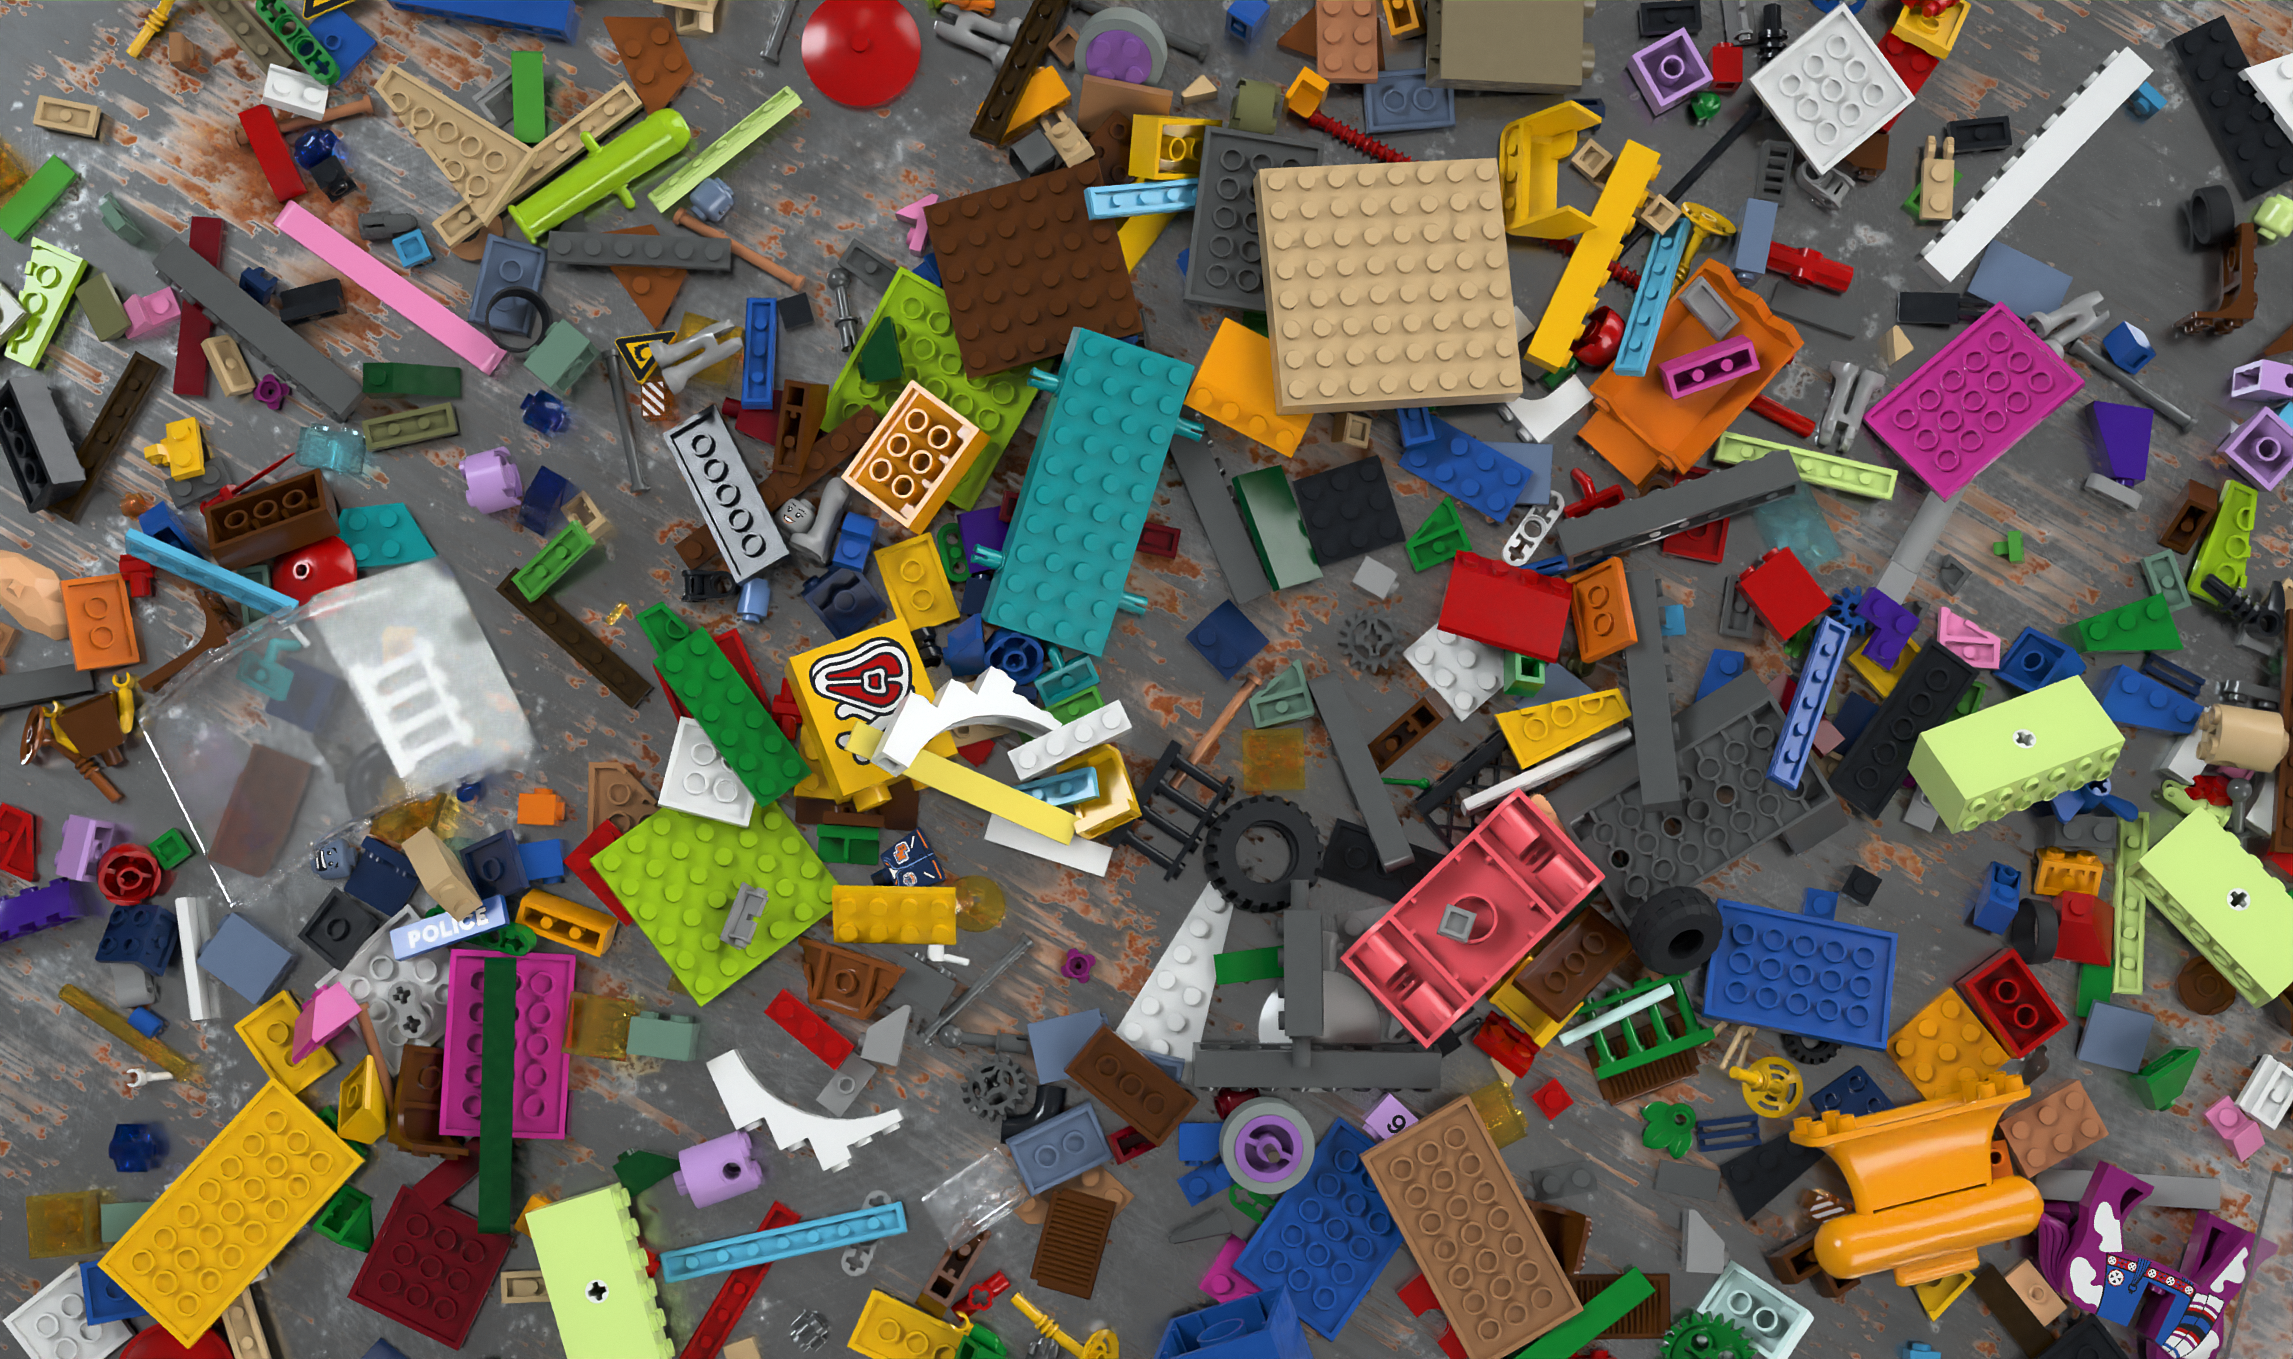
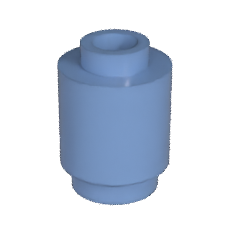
M755 578L740 587L736 614L742 616L743 622L758 624L760 619L767 618L771 591L768 588L769 581Z

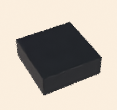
M806 292L777 301L786 331L815 323Z

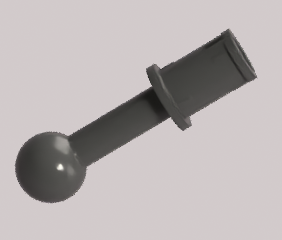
M834 268L829 271L826 278L829 288L835 291L839 318L834 321V325L839 330L841 351L849 352L848 347H851V352H853L859 339L856 326L858 318L851 316L846 290L850 284V275L843 268Z
M2235 778L2228 783L2226 789L2233 803L2232 827L2227 828L2225 831L2233 833L2239 839L2240 846L2247 852V840L2251 836V831L2245 828V801L2252 794V786L2244 778Z
M948 1024L940 1030L939 1041L942 1046L948 1049L956 1048L960 1044L994 1047L995 1054L1002 1051L1026 1055L1028 1035L1001 1033L999 1029L997 1035L962 1032L958 1026Z

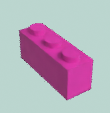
M1743 334L1657 364L1664 391L1673 400L1760 369L1752 340Z

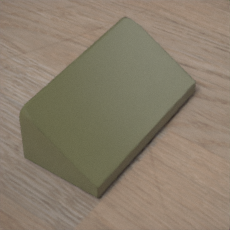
M105 272L100 273L75 290V294L100 342L119 339L132 325Z

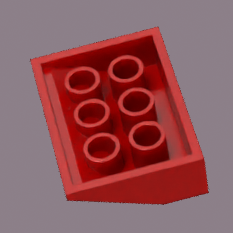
M1457 550L1447 577L1437 629L1555 664L1568 616L1574 583L1567 582L1559 577L1553 578L1539 574L1532 569L1512 566L1501 560L1481 557L1473 552Z

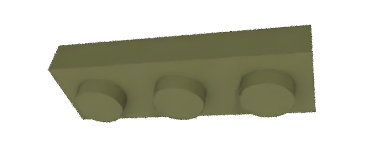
M451 402L361 421L366 447L369 452L459 433L454 407Z

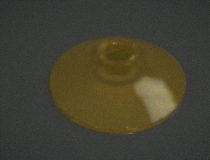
M969 875L959 878L950 885V887H956L957 927L969 932H983L993 928L1000 922L1005 911V897L995 882L983 876ZM977 896L981 898V901L974 902L971 900V897Z

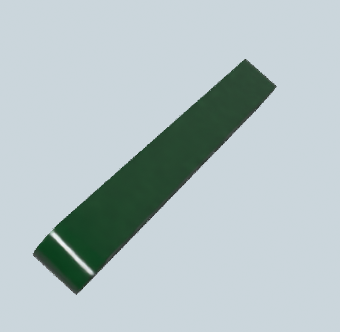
M485 957L478 1234H510L516 957Z

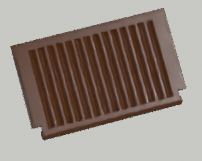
M1681 1012L1663 1018L1669 1034H1673L1674 1039L1686 1036L1684 1030L1687 1028ZM1652 1023L1635 1029L1640 1044L1644 1045L1646 1050L1657 1046L1655 1040H1658ZM1624 1034L1606 1040L1612 1056L1615 1055L1617 1060L1628 1057L1627 1050H1629ZM1595 1044L1584 1048L1592 1071L1600 1067L1598 1061L1601 1059ZM1695 1047L1600 1080L1597 1084L1603 1100L1610 1099V1105L1613 1107L1699 1074V1071L1695 1066L1701 1063Z
M1064 1187L1062 1192L1053 1190L1030 1279L1038 1280L1037 1286L1090 1300L1117 1202Z
M1579 1274L1578 1277L1565 1275L1583 1307L1625 1274ZM1643 1274L1655 1289V1292L1593 1340L1664 1339L1666 1335L1665 1330H1671L1670 1274Z

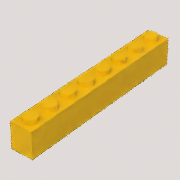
M1630 139L1623 146L1590 216L1599 222V227L1582 233L1523 359L1554 374L1557 373L1560 367L1566 369L1573 355V352L1569 350L1572 341L1578 342L1586 327L1581 322L1586 313L1592 314L1599 300L1594 295L1598 287H1605L1611 275V271H1608L1607 267L1611 260L1617 261L1624 247L1619 242L1624 233L1630 234L1636 222V218L1632 217L1636 206L1642 208L1649 194L1644 189L1649 180L1655 181L1662 167L1657 164L1661 156L1660 153Z

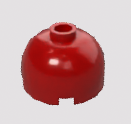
M1605 305L1599 307L1588 316L1592 321L1585 328L1578 342L1575 341L1569 348L1573 352L1574 357L1588 366L1600 367L1614 361L1617 358L1626 329L1625 321L1620 315Z
M121 843L111 847L101 856L96 867V881L101 893L111 903L121 906L136 905L141 903V899L148 895L151 897L156 892L161 882V870L155 856L144 846L135 843Z

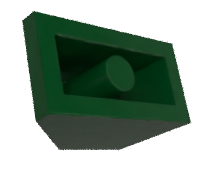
M891 316L883 318L861 352L862 361L858 362L861 380L866 379L867 384L870 386L906 379L895 322Z
M633 1147L617 1156L619 1163L612 1166L624 1188H627L630 1198L637 1196L681 1169L679 1157L647 1149L635 1152Z

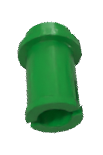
M1572 356L1566 369L1560 367L1556 374L1546 371L1541 376V379L1553 391L1572 373L1576 374L1580 365Z

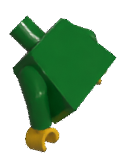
M956 1311V1314L964 1317L965 1321L961 1326H955L950 1322L952 1328L957 1332L967 1331L970 1334L969 1336L963 1335L954 1359H1009L1006 1356L1007 1349L997 1334L978 1323L975 1325L970 1323L969 1318L964 1312Z

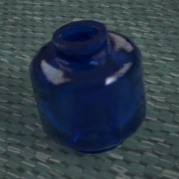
M312 127L295 141V152L293 155L297 162L305 170L309 171V169L334 154L339 157V148L337 146L339 139L330 129L324 131L319 127Z
M543 389L538 390L535 395L528 393L519 407L524 411L522 422L543 435L550 431L555 433L567 414L563 410L564 402Z

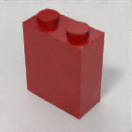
M1776 546L1761 557L1764 560L1761 565L1756 569L1753 565L1746 568L1738 575L1740 581L1734 585L1778 643L1789 639L1833 604L1788 546L1780 550Z

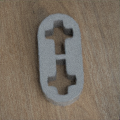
M2090 473L2084 489L2090 494L2129 512H2136L2143 498L2139 493L2096 473Z

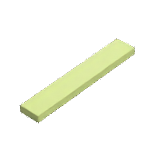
M785 86L651 191L647 197L661 213L803 103L802 100L790 87Z
M1724 431L1717 438L1712 461L1735 466L1744 460L1753 461L1762 458L1771 451L1789 449L1803 482L1885 501L1892 500L1898 475L1897 470Z
M2138 812V818L2134 822H2128L2116 814L2117 833L2113 884L2114 919L2111 950L2114 968L2111 993L2142 995L2146 897L2123 873L2148 852L2149 812Z

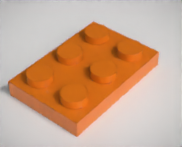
M1614 556L1566 579L1567 582L1574 583L1571 608L1582 662L1590 664L1638 642L1622 559Z
M121 573L60 581L59 586L76 672L139 663L140 659L127 590Z

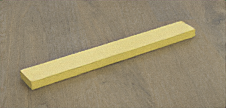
M856 721L844 750L871 760L884 732ZM922 748L909 768L901 773L904 776L1069 846L1075 832L1073 822L1080 820V817Z

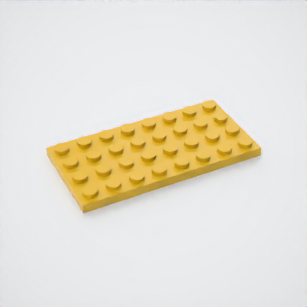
M272 1077L96 1265L187 1349H191L365 1162V1159L339 1137L333 1129L276 1077Z

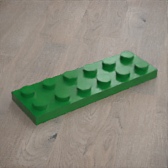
M703 626L653 660V665L762 810L812 774V771Z

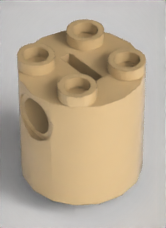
M2214 704L2208 712H2202L2198 725L2199 729L2203 731L2201 741L2197 745L2196 758L2204 760L2207 764L2270 773L2288 751L2289 734L2284 729L2280 713Z

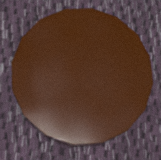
M2203 955L2188 959L2180 966L2175 977V991L2179 1001L2187 1010L2198 1015L2222 1013L2234 1003L2236 998V988Z

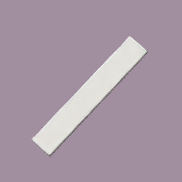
M1628 726L1470 796L1462 800L1460 809L1464 817L1472 816L1503 802L1518 787L1523 792L1528 791L1619 750L1629 744L1632 734Z

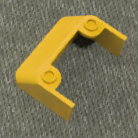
M1569 100L1514 120L1504 127L1500 136L1499 182L1506 233L1516 236L1561 240L1599 227L1597 220L1570 205L1557 209L1558 159L1567 157L1573 152L1577 144L1578 131L1600 124L1602 117L1575 101Z

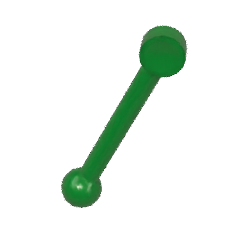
M1425 777L1420 780L1381 778L1383 784L1419 786L1423 790L1430 786L1429 779Z

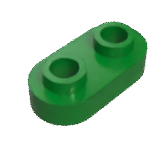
M947 523L940 528L937 534L944 571L951 581L964 583L967 582V577H972L973 574L969 573L958 523ZM956 534L959 537L956 544L948 543L947 538L949 535ZM956 564H964L965 571L960 574L954 571Z

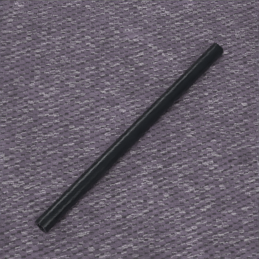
M1753 105L1666 194L1665 198L1674 204L1760 116L1762 111L1756 105ZM1639 222L1630 234L1620 242L1624 247L1617 261L1649 230L1648 227Z

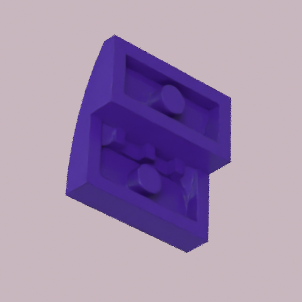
M1001 506L956 515L970 574L995 570L977 563H971V554L981 557L985 556L973 551L976 544L1002 551L1010 523L998 521Z

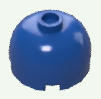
M1001 627L994 631L986 640L985 656L983 658L985 670L990 666L1000 669L1009 678L1016 681L1018 686L1031 682L1042 671L1044 652L1037 637Z

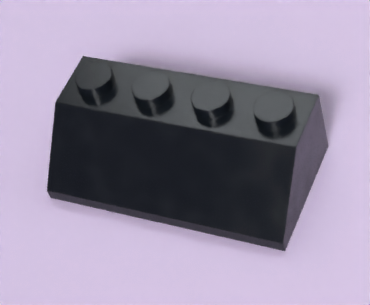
M43 376L9 378L0 389V443L29 513H36L74 495L86 481L83 466L79 464L74 452V444L66 433L63 426V418L55 407L51 389L46 385Z

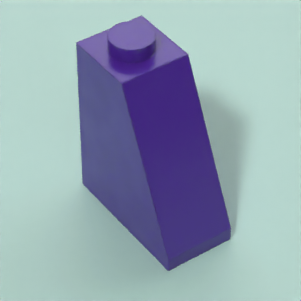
M2092 401L2085 405V415L2105 477L2127 488H2134V485L2145 481L2154 409L2101 401Z

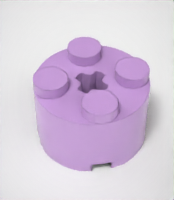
M502 446L473 454L459 462L461 474L464 479H467L469 490H466L468 504L471 508L477 507L482 514L500 511L521 505L522 501L517 499V497L523 496L519 472L515 463L509 465L506 457L511 454L506 447Z

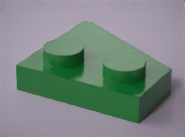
M1450 496L1441 502L1404 546L1416 574L1454 558L1457 550L1469 552L1473 549Z

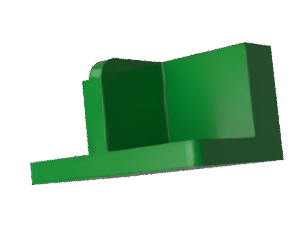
M817 824V837H819L817 856L821 862L876 866L879 861L881 829Z

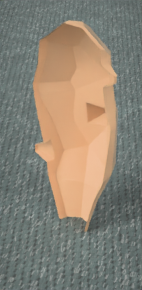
M0 550V604L19 624L28 630L44 634L55 641L69 638L59 586L61 580L55 571L20 553Z

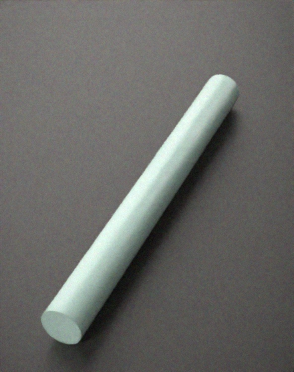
M1667 983L1559 1035L1558 1038L1562 1046L1565 1047L1673 995V989Z

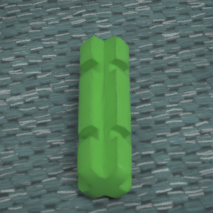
M1811 620L1790 637L1791 641L1787 642L1784 650L1786 655L1793 658H1799L1802 655L1804 649L1802 645L1806 643L1815 620Z

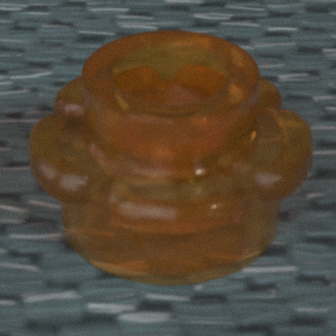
M130 491L126 492L125 499L120 501L123 515L129 517L132 521H136L138 516L147 511L146 503L141 493L132 494Z

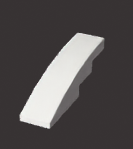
M995 814L991 815L984 837L985 840L1101 877H1105L1113 852L1111 847L1073 835L1069 846Z

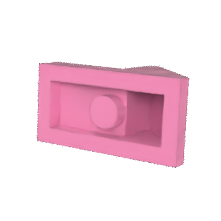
M932 193L895 213L897 220L916 225V228H910L906 239V244L910 245V254L913 256L923 257L930 236L923 207L939 203L940 199L937 194Z
M170 286L143 298L134 294L122 304L132 323L125 332L128 339L181 318L182 308L174 289Z
M2229 1095L2222 1096L2201 1113L2241 1163L2265 1144L2257 1122L2248 1120L2241 1110L2234 1106V1102Z

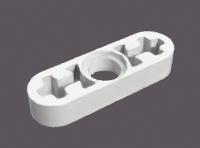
M1551 490L1550 499L1552 497L1556 500L1554 505L1557 507V511L1551 509L1547 513L1545 519L1550 520L1548 524L1542 517L1533 514L1534 510L1540 514L1545 506L1533 505L1502 549L1501 556L1504 562L1518 567L1524 565L1529 560L1563 511L1564 499L1560 493ZM1535 521L1539 523L1541 534L1538 537L1532 538L1525 533L1524 527L1527 522ZM1517 535L1523 541L1533 544L1532 548H1529L1526 544L1521 550L1522 560L1517 558L1515 561H1512L1510 559L1511 552L1508 549H1515L1521 542V540L1516 539Z

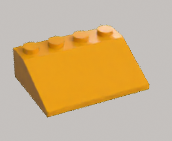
M1225 316L1187 390L1183 404L1292 458L1314 413L1277 415L1269 338Z
M911 380L843 473L841 479L905 527L921 535L991 437L914 380Z

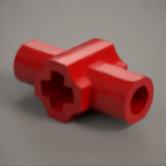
M127 553L120 555L119 570L123 581L130 582L131 598L152 596L150 578H156L157 566Z
M782 678L781 694L774 695L772 719L777 721V726L788 740H795L797 723L802 724L803 718L787 678Z
M1000 1269L983 1283L977 1281L971 1285L968 1290L969 1293L950 1308L962 1323L965 1318L957 1315L956 1311L964 1312L968 1318L979 1309L986 1311L993 1305V1299L1009 1288L1011 1283ZM978 1289L980 1292L986 1290L988 1292L986 1297L988 1302L984 1303L982 1300L976 1302L974 1300L976 1295L974 1290Z

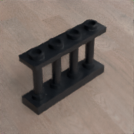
M1173 739L1136 795L1142 816L1136 819L1148 821L1184 845L1175 861L1134 835L1135 831L1130 828L1136 819L1116 827L1107 840V843L1116 849L1120 844L1124 847L1129 845L1166 869L1168 872L1163 879L1167 882L1171 877L1176 880L1186 866L1182 862L1184 856L1188 851L1194 854L1203 840L1198 836L1204 825L1210 829L1219 815L1215 811L1220 800L1226 803L1236 788L1231 785L1234 780L1232 777L1229 776L1225 783H1222L1183 758L1184 754L1180 752L1183 746ZM1169 767L1174 770L1178 768L1217 793L1208 809L1167 784L1168 780L1164 778V775ZM1153 793L1164 795L1201 819L1191 835L1150 809L1151 805L1147 802Z

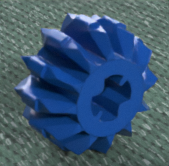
M1860 586L1854 587L1852 592L1848 587L1843 588L1842 596L1837 593L1832 596L1836 604H1832L1827 608L1828 611L1835 613L1830 618L1852 629L1849 638L1853 637L1855 631L1861 637L1866 635V628L1869 630L1875 628L1860 616L1852 618L1849 615V612L1852 610H1848V608L1857 607L1864 594L1861 596L1862 589Z

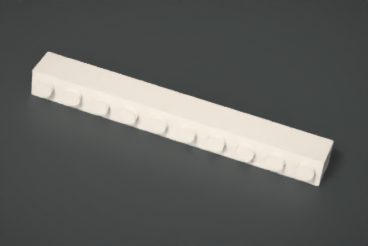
M2128 46L2120 53L2114 50L2102 63L2106 68L2100 74L2094 71L2082 83L2085 90L2080 95L2074 92L2062 104L2065 110L2059 117L2054 113L2042 125L2045 131L2039 137L2033 134L2021 147L2025 152L2019 158L2013 155L2001 167L2005 173L1998 180L1993 176L1981 188L1984 192L1983 196L1978 201L1973 197L1960 210L1964 215L1957 222L1952 219L1940 231L1944 236L1937 243L1932 239L1922 249L1920 254L1924 257L1917 265L1942 288L1947 286L2154 71Z

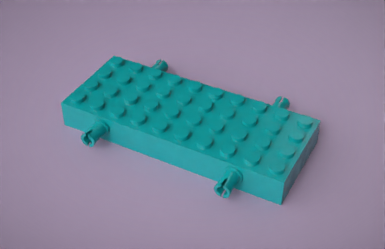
M1073 326L1058 376L1035 367L1031 369L1029 375L1038 377L1041 381L1028 378L1027 386L1052 393L1002 551L976 544L973 551L985 556L981 557L971 554V563L995 569L981 613L982 620L1101 657L1116 610L1120 608L1140 616L1144 614L1146 609L1134 604L1139 603L1147 606L1148 598L1124 591V584L1172 436L1177 434L1199 442L1202 434L1192 432L1191 428L1204 431V423L1180 416L1195 368L1194 365L1081 327Z

